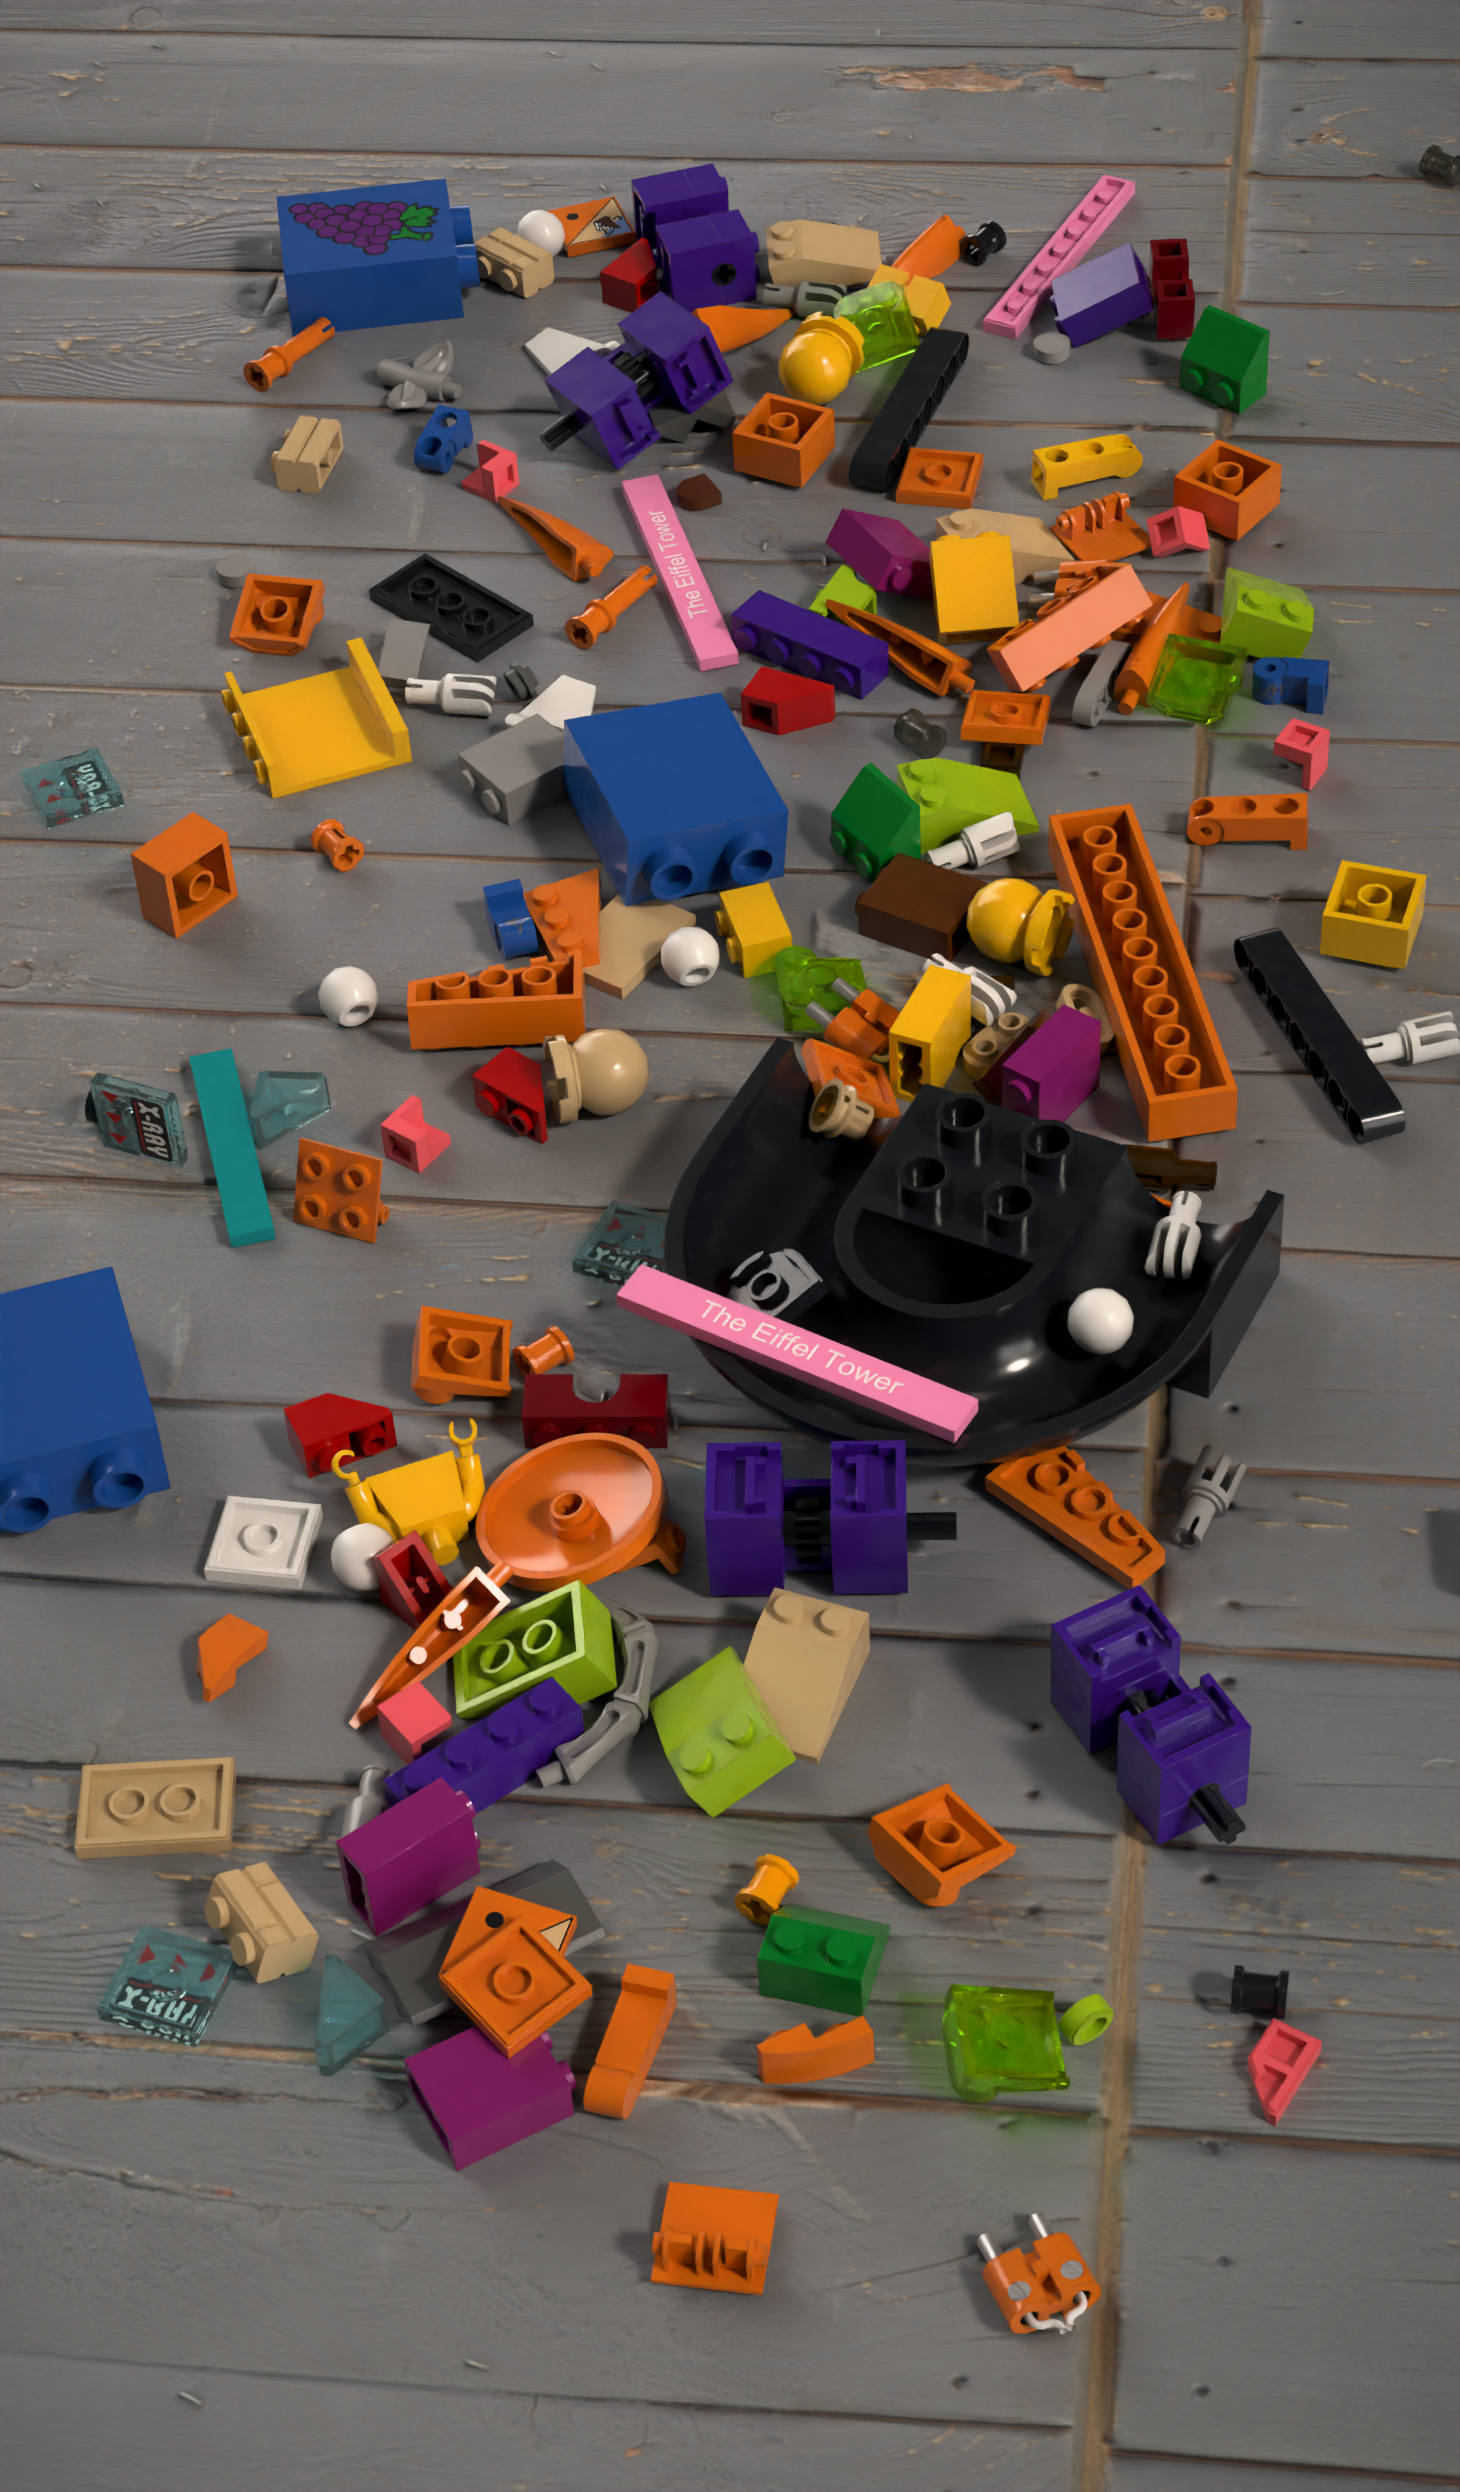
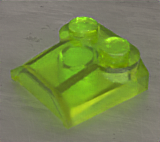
M889 281L882 282L841 298L834 306V319H837L839 315L845 317L857 327L864 338L865 343L862 349L865 361L856 374L859 371L914 352L920 345L908 299L902 285Z
M1169 633L1145 698L1146 704L1165 716L1203 724L1224 719L1235 692L1241 688L1244 682L1243 670L1248 659L1247 648Z
M794 945L779 951L775 956L774 962H772L773 978L785 1032L822 1028L820 1024L805 1014L806 1008L812 1001H815L834 1017L846 1007H851V1004L831 990V986L837 978H842L860 993L867 989L861 961L857 957H817L809 948Z
M960 1984L950 1985L944 2000L942 2035L950 2082L960 2096L972 2102L986 2103L995 2099L1000 2091L1026 2092L1068 2089L1070 2079L1066 2076L1053 2004L1055 1999L1054 1991Z

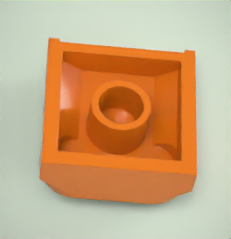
M247 573L229 635L230 642L258 654L290 657L306 650L313 628L321 621L325 612L322 602L325 592L323 581Z
M421 1305L417 1317L412 1350L411 1386L415 1394L422 1400L433 1404L447 1403L456 1394L509 1397L511 1393V1385H509L510 1335L513 1321Z
M948 1783L873 1816L867 1832L874 1848V1856L879 1864L916 1899L931 1907H944L953 1904L958 1899L963 1885L975 1880L1014 1856L1017 1849L1013 1843H1009L964 1802Z

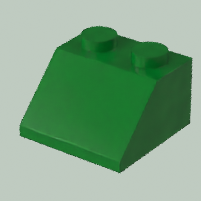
M1208 305L1204 309L1181 355L1180 388L1237 414H1241L1266 395L1270 331Z
M870 762L863 766L831 813L830 844L834 852L848 860L856 868L860 876L874 883L880 869L883 866L887 867L898 852L921 860L920 805Z
M787 1903L771 1915L757 1956L759 1994L860 2017L864 2015L890 1934V1925Z

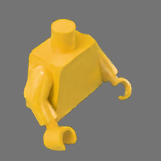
M469 1418L472 1434L466 1439H460L455 1436L453 1421L449 1425V1440L454 1447L459 1449L460 1457L455 1458L453 1451H449L365 1478L361 1481L356 1471L346 1474L339 1469L338 1465L343 1455L354 1457V1452L351 1450H341L336 1453L332 1459V1471L340 1479L347 1480L349 1486L344 1490L359 1523H372L388 1531L395 1542L412 1530H416L438 1565H447L454 1561L459 1554L456 1544L465 1542L470 1537L468 1522L477 1518L479 1506L485 1494L479 1454H474L473 1444L477 1439V1425L475 1421Z

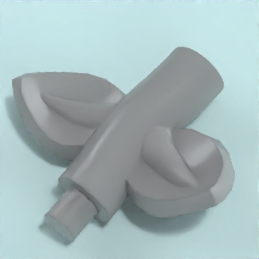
M450 340L442 341L417 357L412 367L389 358L382 359L377 369V380L379 383L394 388L387 398V404L390 409L423 407L426 404L427 398L445 401L448 397L458 399L461 396L462 386L452 383V378L448 376L453 365V348Z

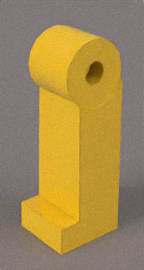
M1125 434L1106 435L1035 449L1032 456L1031 483L1042 499L1046 501L1058 498V488L1114 475L1120 478L1133 476L1142 466L1143 456Z

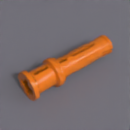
M320 317L282 346H271L265 350L262 358L249 361L244 366V376L249 385L259 392H265L271 387L272 381L276 378L286 377L291 373L294 363L325 341L334 337V327L325 332L322 331L332 323L327 318Z
M645 565L639 566L635 572L603 599L591 600L585 606V611L580 616L571 617L565 624V632L569 640L576 647L586 650L596 643L598 635L602 632H610L616 625L617 617L648 590L656 586V574H653L646 581L643 579L652 569Z

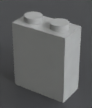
M537 713L459 753V783L467 794H472L482 802L490 814H496L507 825H511L567 796L562 786L564 735Z

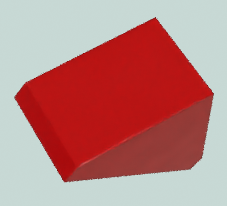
M412 1530L374 1557L381 1602L416 1631L452 1590L451 1585L416 1530Z

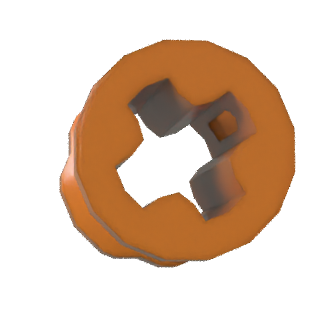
M327 819L321 822L311 835L310 841L313 849L320 854H326L330 858L331 864L341 872L355 868L363 858L365 851L363 843L353 836L349 837L338 820Z
M553 1325L545 1330V1336L526 1347L519 1345L512 1350L515 1365L524 1378L526 1374H544L559 1364L566 1366L574 1361L575 1355L571 1343L558 1327Z

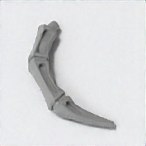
M594 1591L591 1592L610 1611L611 1626L616 1634L617 1644L621 1647V1655L625 1665L623 1679L620 1687L614 1692L611 1702L605 1705L601 1715L594 1724L575 1740L558 1745L554 1750L557 1758L556 1761L535 1770L543 1789L564 1779H567L569 1785H575L603 1756L618 1744L636 1736L640 1724L643 1725L648 1719L652 1678L659 1649V1640L655 1635L654 1627L646 1618L632 1609Z

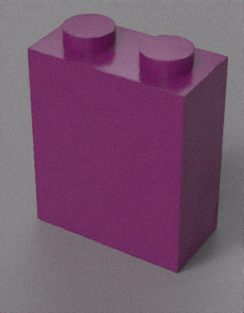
M842 508L826 543L876 590L932 601L930 549L899 520Z
M1063 1004L1002 1065V1107L1042 1120L1051 1119L1065 1122L1099 1087L1101 1021Z
M442 1777L336 1841L347 1902L376 1937L480 1873L477 1850L481 1848V1844L474 1831L472 1820L476 1817V1811L468 1796L461 1790L454 1792Z
M477 2025L404 2059L409 2089L456 2172L574 2115L571 2092L577 2090V2084L565 2060L556 2062L550 2052L553 2046L547 2030L510 2059L496 2047Z

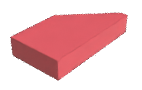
M1272 2018L1248 2057L1247 2065L1268 2124L1276 2126L1319 2056L1322 2046L1321 2040L1275 2018Z

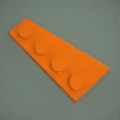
M1062 1446L1041 1454L1006 1461L985 1477V1490L1128 1589L1141 1585L1165 1564L1164 1548L1129 1510L1123 1511L1113 1500V1492L1102 1480L1097 1482L1085 1469V1461L1074 1449L1069 1451L1066 1446Z

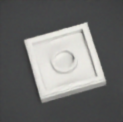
M227 1496L204 1568L206 1580L301 1590L323 1517L321 1504Z

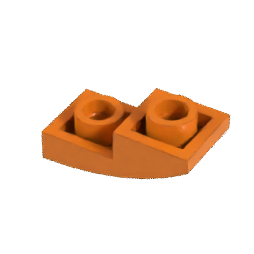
M863 2015L848 2023H837L829 2027L817 2038H814L804 2022L789 2030L776 2031L767 2037L764 2042L756 2045L758 2073L764 2084H795L835 2077L875 2062L873 2030Z

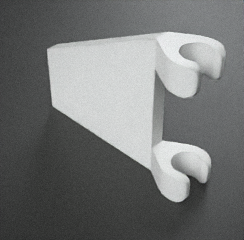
M549 327L525 344L526 351L549 376L586 347L591 348L604 358L620 346V343L616 341L601 344Z
M561 675L520 713H510L505 718V725L512 727L538 713L564 735V720L592 715L596 697V686Z

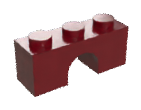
M1187 239L1150 240L1149 281L1155 309L1153 312L1157 339L1179 340L1181 338H1190L1194 331L1195 295L1193 281L1189 279Z
M526 1374L521 1415L525 1449H535L553 1440L582 1433L616 1434L634 1440L646 1449L668 1448L671 1407L668 1374H620L618 1391L613 1397L602 1402H587L578 1398L575 1395L573 1374Z

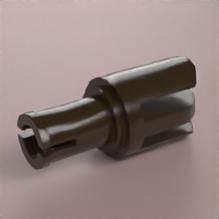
M1124 1144L1128 1146V1156L1132 1169L1148 1192L1168 1193L1169 1189H1173L1174 1185L1214 1190L1217 1178V1161L1207 1162L1179 1159L1177 1154L1173 1153V1149Z

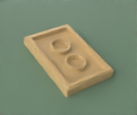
M617 894L600 911V964L584 968L585 983L623 1000L661 962V947L669 934L682 927H696V915L658 898L625 907L619 894Z
M222 1757L82 1765L75 1838L77 1859L232 1851L237 1769L235 1758Z

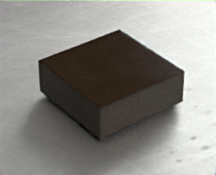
M984 742L979 766L1017 774L1020 781L1025 756V744Z

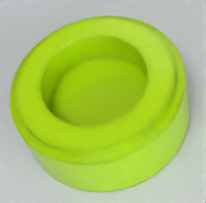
M1092 1994L1070 2007L1060 2019L1058 2028L1071 2045H1084L1096 2039L1109 2027L1113 2020L1114 2011L1102 1995Z

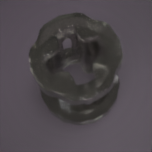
M1433 144L1424 152L1420 161L1419 171L1427 177L1434 175L1443 179L1445 185L1454 187L1460 182V155L1453 157L1444 153L1440 146Z
M912 708L902 713L894 725V737L901 743L912 745L915 748L916 754L924 760L936 757L946 744V731L939 725H931L925 721L924 714L918 709Z

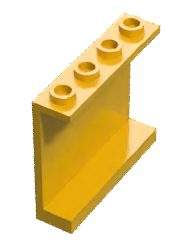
M362 637L346 641L349 667L242 694L232 671L224 673L227 689L221 691V698L227 714L233 713L231 717L237 737L244 736L242 737L246 757L248 761L255 760L253 761L257 781L259 785L266 783L273 799L412 762L408 729Z

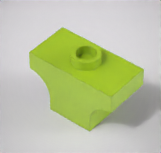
M841 565L825 588L817 592L814 602L808 609L848 626L825 606L827 599L877 615V591L871 585L858 581L856 571L852 567Z

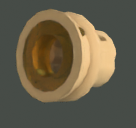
M834 1078L827 1082L816 1096L809 1115V1127L813 1132H822L823 1136L828 1139H833L840 1134L857 1142L866 1135L874 1118V1108L857 1099V1091L854 1086H844L842 1080Z

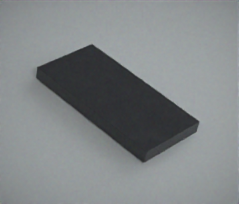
M426 553L369 589L371 601L406 621L430 624L429 635L477 663L534 626L533 614Z

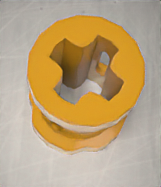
M766 1854L757 1858L754 1865L755 1874L747 1888H742L738 1891L734 1900L736 1908L749 1920L762 1925L769 1924L771 1915L779 1910V1905L786 1892L795 1889L800 1879L798 1871L787 1860L773 1854Z

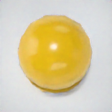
M816 312L805 318L796 330L794 338L782 350L778 363L779 380L788 396L818 406L830 403L839 397L847 388L849 379L856 374L865 361L862 349L865 342L857 327L843 316L839 315L837 319L829 316H822L823 312Z
M999 879L978 890L968 906L967 929L973 943L983 955L996 962L1015 963L1024 960L1025 967L1029 972L1049 976L1053 973V969L1049 965L1054 958L1063 960L1071 941L1075 918L1068 917V905L1072 906L1075 903V898L1071 893L1057 889L1048 890L1042 895L1036 886L1023 879Z

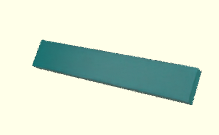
M232 1048L189 1056L231 1248L276 1239Z

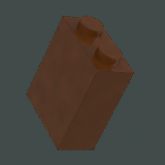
M898 852L887 867L883 866L880 869L876 880L869 889L861 892L857 898L855 914L858 916V934L921 957L929 958L930 960H933V954L938 953L944 959L952 962L971 938L967 929L968 906L978 890L987 886L988 883Z

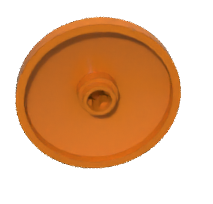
M582 1433L559 1438L543 1444L520 1457L506 1468L489 1487L477 1513V1542L491 1569L499 1560H503L512 1568L514 1574L507 1583L516 1587L532 1591L553 1592L576 1580H580L584 1585H588L621 1569L649 1544L659 1529L665 1515L667 1487L654 1457L646 1448L634 1440L610 1433Z

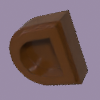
M705 473L685 479L677 487L678 503L684 509L701 511L722 504L720 490Z

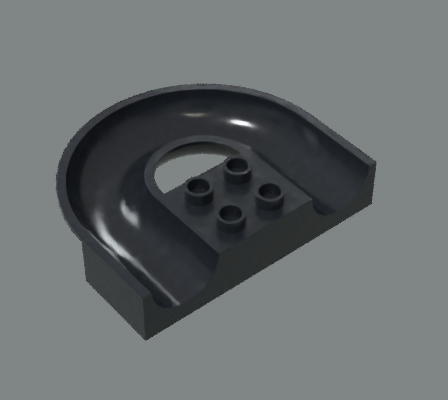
M777 1037L692 1157L679 1180L671 1200L665 1226L664 1261L666 1274L727 1298L732 1285L730 1281L732 1274L749 1257L765 1250L770 1254L784 1251L786 1248L793 1249L808 1262L829 1287L830 1291L790 1324L978 1399V1412L958 1440L952 1443L689 1335L692 1342L709 1364L733 1387L776 1420L803 1435L830 1446L831 1441L905 1440L906 1464L973 1466L1033 1456L1078 1441L1107 1427L1134 1410L1163 1384L1209 1399L1279 1274L1285 1195L1266 1190L1253 1215L1237 1223L1210 1224L1196 1221L1195 1224L1200 1228L1201 1240L1190 1278L1184 1280L1182 1277V1258L1176 1278H1165L1163 1272L1164 1251L1157 1276H1151L1147 1274L1145 1264L1155 1228L1162 1218L1169 1216L1171 1209L1159 1202L1141 1184L1129 1161L1128 1146L1074 1130L1068 1124L1058 1120H1042L988 1103L985 1099L975 1094L955 1093L924 1083L904 1115L895 1118H873L871 1126L861 1140L854 1142L840 1134L833 1139H828L823 1136L822 1132H813L809 1127V1115L815 1095L811 1085L812 1082L798 1062L794 1043ZM818 1114L816 1120L821 1122L822 1116ZM1094 1288L1113 1289L1128 1301L1134 1315L1131 1336L1120 1349L1108 1354L1097 1355L1088 1353L1074 1342L1067 1327L1070 1306L1080 1294Z

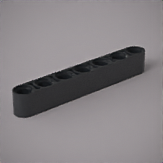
M930 327L854 453L849 469V482L851 485L882 491H889L904 467L909 447L917 445L966 360L969 348L968 333Z
M1275 927L1236 938L1233 945L1234 955L1241 973L1354 1140L1362 1145L1402 1133L1405 1130V1115L1401 1103L1284 933Z

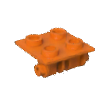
M1118 491L1102 497L1101 501L1096 498L1091 501V504L1085 502L1072 509L1063 510L1061 516L1056 517V525L1050 527V531L1080 561L1108 559L1109 562H1113L1152 548L1150 536L1126 513V508L1130 507L1129 496Z
M301 1137L298 1149L293 1221L374 1244L376 1242L378 1223L385 1224L390 1214V1208L384 1206L383 1201L380 1200L383 1159Z
M669 2182L660 2232L655 2231L653 2235L652 2254L655 2255L650 2279L651 2283L762 2296L779 2194Z

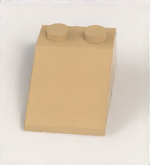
M803 219L790 222L781 221L765 228L768 268L775 285L797 287L802 280L850 286L872 280L879 265L882 264L878 231Z
M969 508L936 519V541L939 537L945 535H958L961 539L976 538L978 534L989 531L998 532L1000 536L1010 535L1015 585L1034 579V571L1059 570L1061 562L1075 561L1040 518Z
M774 1587L756 1624L743 1666L796 1759L818 1765L870 1652L869 1613Z

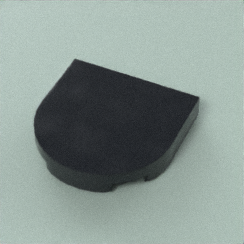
M786 1248L784 1251L768 1254L765 1250L749 1257L735 1270L730 1278L732 1285L727 1299L791 1323L826 1295L830 1289L797 1251Z

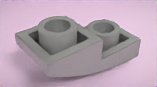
M391 618L378 668L386 685L410 687L406 684L408 678L419 679L421 664L424 662L430 624Z

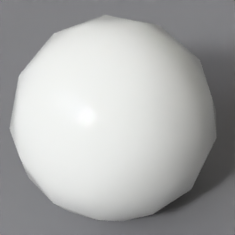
M536 210L525 215L519 221L516 231L517 236L549 251L553 257L562 249L565 239L563 224L553 213L544 210Z
M700 927L679 928L669 934L661 947L663 970L669 978L680 985L696 986L702 984L714 975L719 965L718 944L712 935Z
M353 966L335 968L323 978L318 991L321 1010L332 1022L343 1026H356L368 1020L373 1015L379 999L374 980L366 971Z
M1094 1288L1080 1294L1070 1306L1067 1327L1074 1342L1088 1353L1097 1355L1108 1354L1120 1349L1132 1334L1134 1315L1128 1301L1113 1289Z
M372 1523L353 1526L339 1534L333 1542L331 1550L332 1570L343 1585L356 1591H374L379 1588L374 1557L394 1544L395 1541L388 1531Z

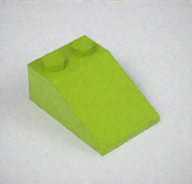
M1228 567L1225 574L1220 646L1261 659L1265 657L1301 658L1313 634L1314 607L1303 589Z
M938 757L896 765L897 786L920 805L921 854H926V851L934 850L959 840L962 829L1007 811L1012 814L1017 836L1039 832V824L1017 774Z
M576 1580L492 1619L471 1641L453 1655L456 1714L461 1719L487 1717L550 1677H553L578 1705L617 1688L610 1611L580 1580Z
M731 1646L649 1702L666 1757L685 1792L712 1818L797 1760L737 1653Z

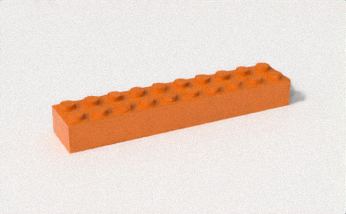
M1132 803L1049 815V857L1061 891L1071 893L1075 898V903L1072 906L1068 905V912L1071 918H1075L1074 929L1096 993L1103 1001L1114 1032L1112 1039L1147 1141L1153 1142L1236 1129L1238 1089Z

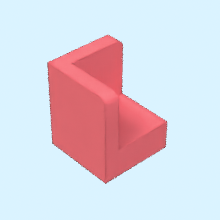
M482 440L477 444L479 468L462 481V489L497 503L498 496H506L519 485L517 455L512 451Z
M1177 506L1146 519L1153 556L1163 558L1186 548L1200 552L1210 549L1204 513Z
M1292 718L1274 741V755L1303 766L1302 788L1311 790L1328 768L1330 730Z
M414 1095L410 1096L380 1124L385 1157L419 1174L451 1144V1138L448 1133L424 1122L421 1099Z
M419 1681L377 1706L382 1738L407 1765L422 1756L421 1745L452 1725L451 1715Z

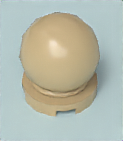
M596 1029L582 1034L572 1045L567 1044L565 1036L562 1034L544 1037V1061H553L555 1080L547 1081V1087L555 1119L558 1118L559 1124L577 1121L578 1111L581 1107L598 1115L618 1114L632 1108L644 1093L650 1080L648 1058L637 1039L619 1029Z

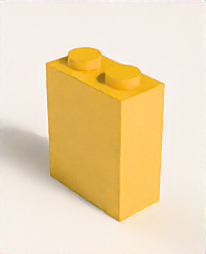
M989 531L978 534L976 538L961 539L958 535H945L939 537L937 541H931L929 562L938 644L998 640L1019 624L1010 535L1000 536L998 532Z
M929 965L889 1030L890 1085L895 1098L912 1102L924 1083L943 1089L962 1057L965 1045L971 1040V975Z

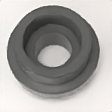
M517 662L510 664V670L505 672L503 677L514 696L519 701L526 697L530 699L535 697L537 693L534 687L539 685L530 667L526 664L521 667Z

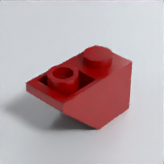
M639 239L600 272L603 303L632 313L658 293L656 265L647 239Z
M761 666L741 693L742 726L779 736L832 722L836 717L835 686Z
M507 1046L472 1075L476 1108L486 1116L494 1117L512 1127L518 1134L526 1135L543 1144L548 1140L541 1065Z
M327 1392L283 1408L289 1442L308 1478L332 1471V1459L341 1450L353 1451L354 1457L343 1455L339 1460V1467L380 1454L397 1446L393 1414L387 1407Z

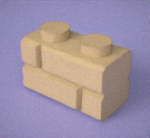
M502 227L489 233L488 237L484 236L474 242L479 277L491 280L502 286L504 290L512 291L527 299L537 293L538 289L542 290L553 283V256L549 251L512 234Z
M300 415L292 430L287 429L285 431L282 448L280 451H274L271 458V471L276 474L277 486H279L280 490L297 492L300 489L303 493L318 494L321 491L344 448L341 424L338 420L321 418L318 421L316 417Z
M266 1862L244 1867L242 1871L234 1869L219 1873L213 1878L208 1899L204 1905L205 1917L209 1926L214 1930L219 1929L229 1942L234 1961L239 1966L245 1965L258 1984L277 1979L281 1974L288 1976L306 1971L311 1965L319 1934Z

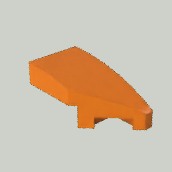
M228 1613L198 1638L196 1671L198 1677H201L203 1684V1700L210 1703L235 1686L237 1668L267 1649L268 1631Z

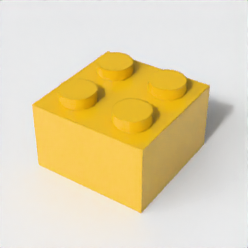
M1342 860L1322 915L1320 954L1405 970L1423 916L1427 875Z

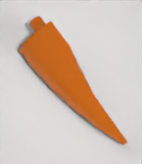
M943 215L927 228L890 267L909 272L910 278L905 286H909L914 275L928 279L935 277L962 257L960 244L962 238L965 237V231L961 226H955L948 215ZM861 304L855 314L859 318L867 314L863 304Z
M717 305L695 309L691 314L709 326L720 352L724 353L766 336L794 316L796 312L793 308L747 309Z
M498 496V503L541 547L553 566L574 582L589 576H599L602 569L613 557V551L571 523L526 503Z
M1184 582L1156 613L1142 633L1116 679L1114 699L1120 701L1117 708L1122 714H1132L1136 705L1152 707L1164 682L1179 634L1190 590L1189 583Z
M827 599L825 606L849 627L887 642L889 660L908 677L940 697L949 694L956 688L965 694L970 693L973 689L975 680L968 677L972 671V664L967 659L917 632L888 619Z
M499 1560L486 1575L478 1566L472 1568L422 1622L394 1657L350 1720L349 1725L356 1730L378 1714V1705L413 1683L421 1682L471 1641L510 1602L500 1588L514 1574L512 1568L503 1560Z

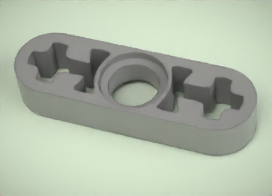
M1112 639L1107 642L1076 695L1072 712L1074 723L1091 727L1097 725L1114 696L1115 681L1132 652L1131 644Z

